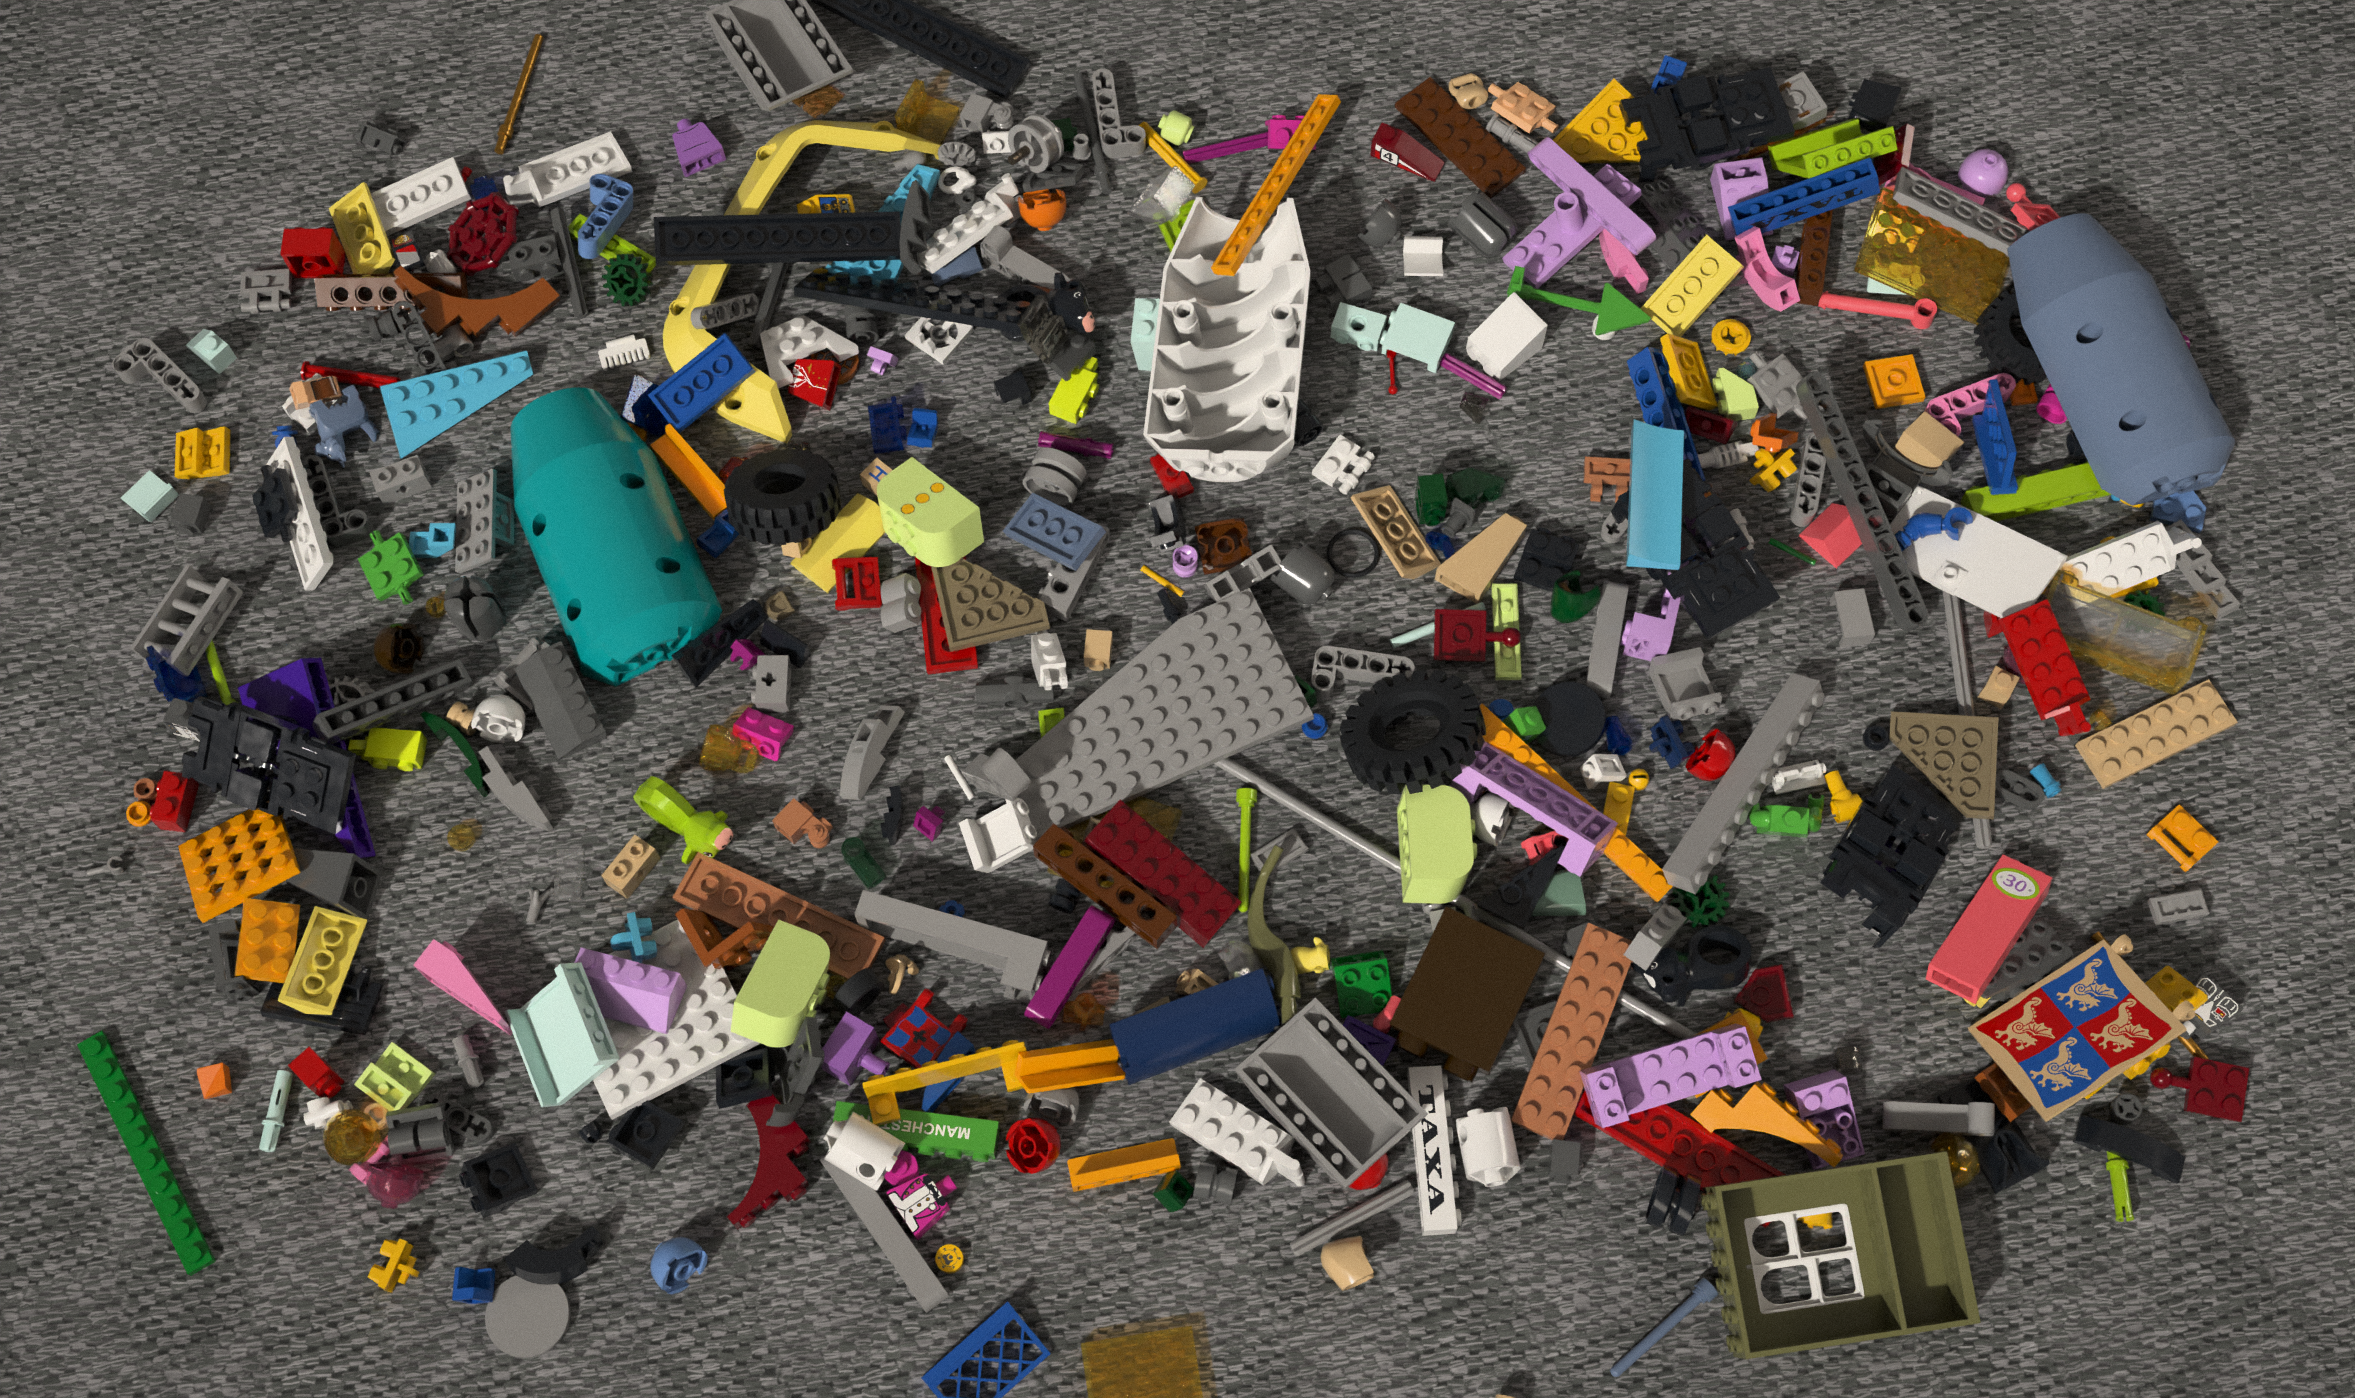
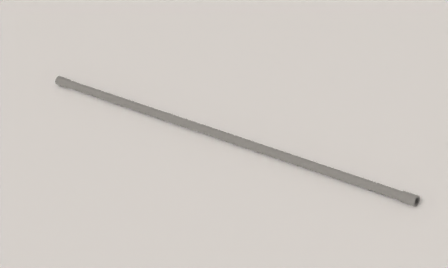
M1227 757L1214 763V765L1401 874L1400 858L1232 759ZM1461 894L1455 900L1448 902L1464 911V905L1474 904L1475 914L1479 915V920L1482 923L1545 953V960L1568 973L1572 960L1519 928L1477 908L1478 904ZM1622 989L1620 990L1616 1002L1677 1038L1683 1040L1697 1034Z

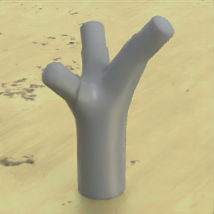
M553 887L546 890L540 896L539 890H533L532 888L528 890L530 894V908L526 922L536 924L542 904L550 894L555 892Z

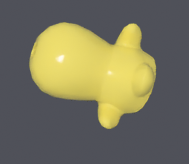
M1319 937L1314 938V948L1295 947L1290 950L1297 974L1313 971L1323 973L1325 970H1330L1329 947Z

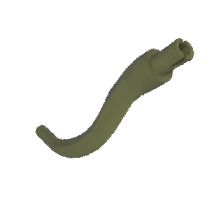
M1274 845L1254 885L1249 903L1247 925L1252 949L1273 976L1275 1001L1280 1002L1282 1026H1284L1297 1014L1296 1001L1301 998L1297 969L1291 951L1280 938L1272 933L1264 918L1266 883L1284 851L1282 847Z

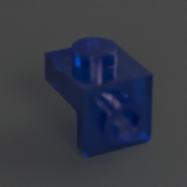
M487 175L474 179L475 184L470 185L475 200L489 196L492 192H498L494 179H488ZM489 206L484 207V208H481V209L484 210V211H486V210H488Z

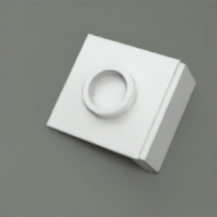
M1405 236L1403 246L1404 276H1443V238Z

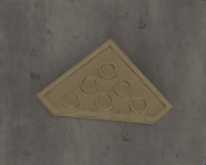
M961 557L959 561L949 566H931L950 652L1050 629L1043 601L1027 595L1022 589L1007 581L1000 580L993 576V573L979 565H974Z
M1891 711L1889 739L1966 818L1994 820L1999 717Z

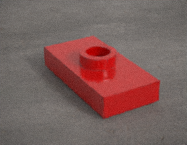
M1160 454L1150 458V463L1167 494L1177 491L1178 498H1182L1194 492V488L1185 471L1179 472L1174 469Z

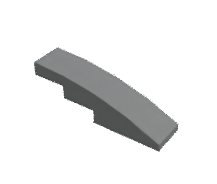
M2182 520L2165 527L2166 531H2169L2172 527H2177L2195 536ZM2203 544L2198 548L2193 547L2176 555V564L2217 620L2239 609L2241 603L2225 586L2227 579L2211 562L2213 555Z

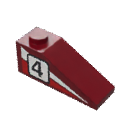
M1382 122L1372 139L1370 153L1372 157L1433 182L1436 181L1445 164L1442 159L1406 132Z

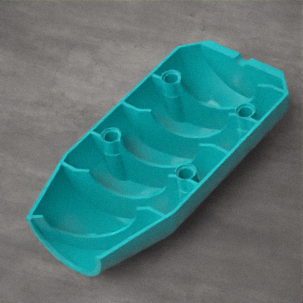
M566 388L543 395L521 409L514 417L510 428L516 514L583 676L616 687L654 669L659 662L673 660L672 654L717 624L722 608L655 453L601 393L590 388Z

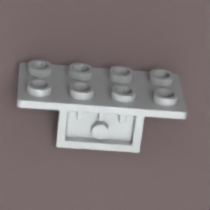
M491 468L457 484L455 572L463 573L494 561L495 543L505 548L514 545V500L496 492L497 470Z

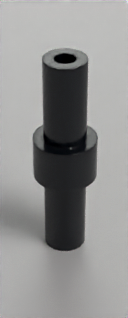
M1161 589L1157 592V595L1164 607L1163 613L1167 621H1171L1173 625L1180 619L1181 613L1177 605L1173 604L1167 590Z

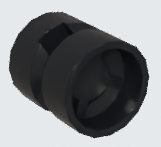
M1298 399L1294 440L1299 446H1305L1321 434L1324 425L1315 414H1311V409L1302 399Z

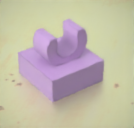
M1776 245L1771 262L1780 273L1793 276L1800 252L1794 251V247L1784 245V247Z
M870 346L867 356L874 359L871 370L880 375L884 374L887 365L895 367L899 359L891 353Z

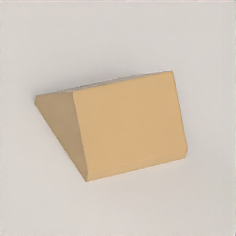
M1924 411L1903 432L1893 450L1918 466L1938 469L1944 460L1949 462L1965 442L1928 412Z

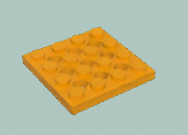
M249 809L178 846L197 916L202 923L243 903L245 898H253L301 873L283 815L276 817L258 809L254 811ZM234 839H236L235 843L229 845ZM265 844V847L259 850V848ZM212 851V854L206 857V855ZM241 857V860L235 862L237 858ZM271 861V864L268 867H265V865ZM215 869H217L216 873L210 875ZM247 874L246 878L240 880L242 876ZM220 887H222V890L216 893V891Z

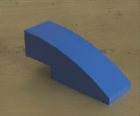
M957 1031L946 1044L936 1061L938 1063L949 1061L948 1058L956 1054L972 1055L975 1052L974 1045ZM965 1077L926 1086L922 1111L933 1113Z

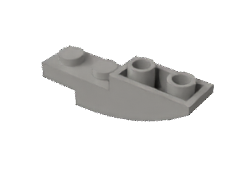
M881 705L873 719H863L850 744L843 767L840 785V796L842 799L861 800L866 794L868 787L886 760L880 752L886 746L888 739L894 729L897 728L899 721L905 713L900 706Z
M488 746L478 751L491 771L482 778L502 804L525 822L549 832L554 828L549 822L553 817L546 806L540 808L536 801L540 797L533 786L527 788L523 781L517 783L510 771L505 774L501 768L505 763L498 752L492 754Z

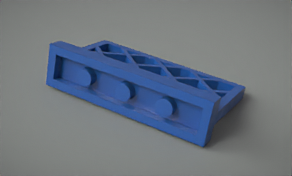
M1997 379L1989 380L1982 415H1973L1972 424L1990 494H2015L2018 485L2013 467L2017 451Z
M1007 1301L923 1375L921 1379L937 1398H962L959 1397L960 1380L977 1381L976 1398H979L980 1381L997 1382L996 1395L993 1398H1002L1051 1353ZM1013 1319L1021 1327L1020 1340L1004 1339L1005 1326ZM1001 1330V1338H992ZM1024 1332L1031 1340H1024ZM988 1341H999V1359L982 1358L983 1345ZM1004 1342L1020 1343L1019 1360L1002 1359ZM1023 1343L1035 1344L1042 1354L1034 1361L1022 1360ZM980 1349L979 1357H971ZM966 1360L979 1361L977 1378L961 1377L962 1364ZM982 1361L999 1362L997 1379L981 1378ZM1002 1362L1018 1363V1376L1013 1380H1002ZM1022 1364H1030L1021 1372ZM958 1368V1377L949 1376ZM945 1379L957 1380L956 1397L943 1396L937 1386ZM1000 1383H1009L1000 1391Z

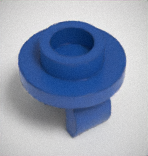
M292 425L277 426V431H272V435H279L275 440L276 448L284 437H294L292 434H298V430H293Z

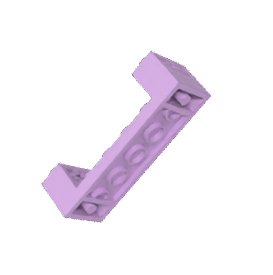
M1687 517L1684 519L1687 530L1695 536L1696 528L1692 530L1690 527L1696 518L1689 520ZM1689 561L1681 564L1679 569L1688 565ZM1666 588L1660 604L1662 608L1658 618L1635 612L1632 621L1627 620L1620 641V645L1624 646L1623 655L1651 661L1652 657L1667 654L1672 640L1680 597L1674 600Z
M1484 741L1481 751H1474L1476 759L1470 766L1460 764L1463 773L1452 780L1450 787L1460 791L1466 797L1469 806L1489 790L1503 797L1513 806L1527 812L1535 820L1551 827L1556 833L1567 837L1569 840L1558 863L1569 872L1581 877L1602 856L1618 824L1614 820Z
M1736 1023L1579 1071L1595 1124L1602 1128L1628 1121V1115L1726 1085L1736 1088L1762 1080L1746 1027Z

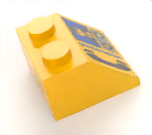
M850 194L815 195L797 204L798 214L855 213L853 198Z

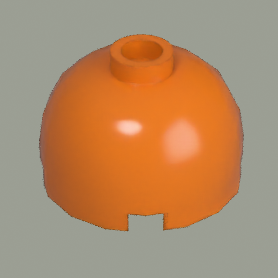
M1049 189L1023 193V200L1018 197L1022 219L1028 225L1038 228L1039 231L1051 230L1052 226L1058 224L1065 215V193L1059 189H1056V193H1049Z

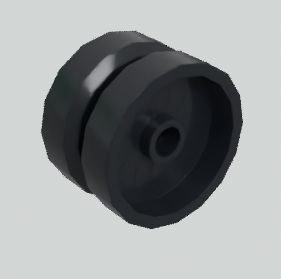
M1663 1165L1652 1191L1645 1223L1659 1228L1664 1224L1668 1213H1670L1667 1224L1669 1232L1683 1236L1694 1215L1702 1179L1687 1173L1681 1179L1678 1188H1676L1679 1177L1677 1169Z

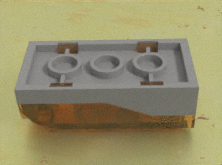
M1804 71L1777 84L1795 129L1794 137L1826 122L1828 107ZM1784 140L1758 147H1750L1747 154L1737 157L1739 159L1755 157L1768 151L1769 145Z

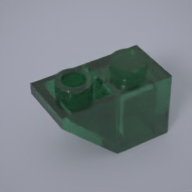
M1470 467L1447 475L1445 483L1446 493L1451 502L1454 498H1457L1473 509L1481 503L1492 502L1500 498L1505 486L1504 478Z

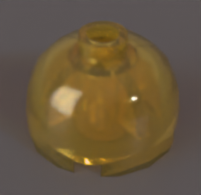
M344 1109L335 1113L327 1121L323 1130V1144L329 1156L338 1163L344 1165H352L358 1162L363 1163L372 1157L378 1149L381 1138L379 1126L364 1111Z
M1950 1133L1939 1135L1932 1143L1931 1148L1935 1149L1934 1153L1947 1151L1954 1189L1958 1190L1968 1186L1980 1170L1976 1148L1966 1138Z

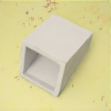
M1514 292L1468 337L1467 353L1472 360H1478L1482 364L1485 373L1489 377H1494L1499 382L1542 349L1548 325Z

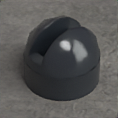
M593 1120L583 1127L578 1134L586 1143L593 1144L601 1139L603 1130L597 1120Z

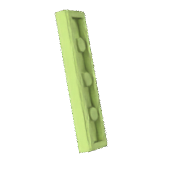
M1492 583L1493 631L1502 632L1507 627H1515L1519 630L1517 583ZM1494 642L1495 680H1521L1520 643L1515 647H1507L1502 642Z

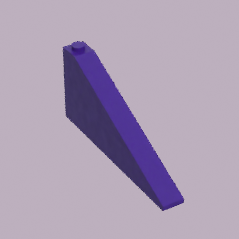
M321 657L301 658L238 687L242 705L272 716L283 715L291 717L298 722V726L310 730V737L318 738L312 727L316 716L319 713L335 708ZM344 740L332 744L347 750ZM352 772L342 830L336 833L335 836L348 853L355 854L361 859L376 856Z

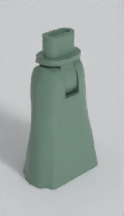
M1566 868L1554 871L1531 917L1585 916L1586 903L1580 877L1575 873L1569 872Z

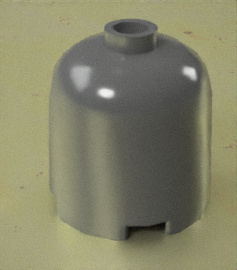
M1300 541L1298 544L1300 549L1297 550L1294 547L1279 564L1281 571L1278 575L1272 574L1270 580L1303 604H1315L1320 599L1326 601L1334 591L1331 587L1335 580L1334 569L1304 541Z

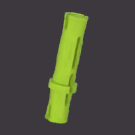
M2106 1151L2108 1157L2106 1170L2110 1171L2116 1214L2115 1219L2118 1222H2124L2123 1210H2125L2126 1221L2134 1220L2126 1171L2129 1168L2128 1161L2123 1157Z

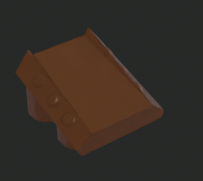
M1233 518L1195 526L1204 575L1225 572L1252 556L1244 518Z

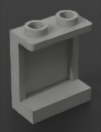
M1701 647L1652 657L1648 673L1670 721L1687 720L1692 716L1709 715L1719 711L1722 695L1720 692H1714L1703 668L1704 654Z

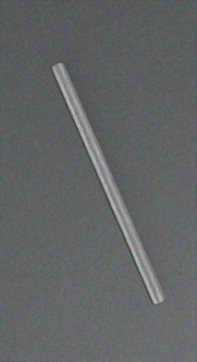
M1943 591L1959 715L1975 716L1959 597ZM1973 818L1977 848L1989 849L1992 846L1989 819Z

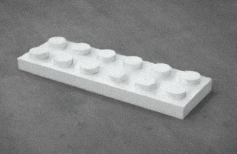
M284 437L266 465L271 466L272 473L277 468L286 469L299 509V512L292 518L289 526L293 536L290 544L305 591L316 589L333 565V554L329 551L326 542L327 536L320 523V513L316 510L313 491L309 488L307 472L303 468L300 459V450L296 446L294 437Z

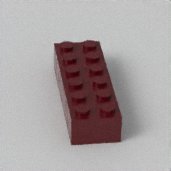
M1121 799L1084 841L1093 849L1096 856L1100 859L1102 857L1108 859L1114 865V869L1120 874H1128L1135 881L1137 887L1141 890L1144 888L1149 890L1155 896V900L1161 905H1169L1176 912L1177 927L1202 948L1208 944L1242 903Z

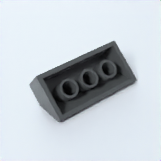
M561 641L537 651L515 668V672L558 760L606 739V731Z

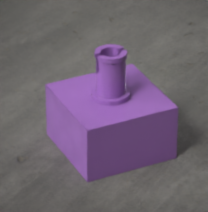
M847 1011L822 1048L825 1053L824 1062L821 1066L823 1071L849 1086L853 1084L863 1067L876 1075H885L890 1063L872 1054L880 1041L874 1027Z

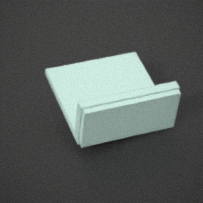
M149 470L121 499L147 521L152 522L179 494L171 484H166Z

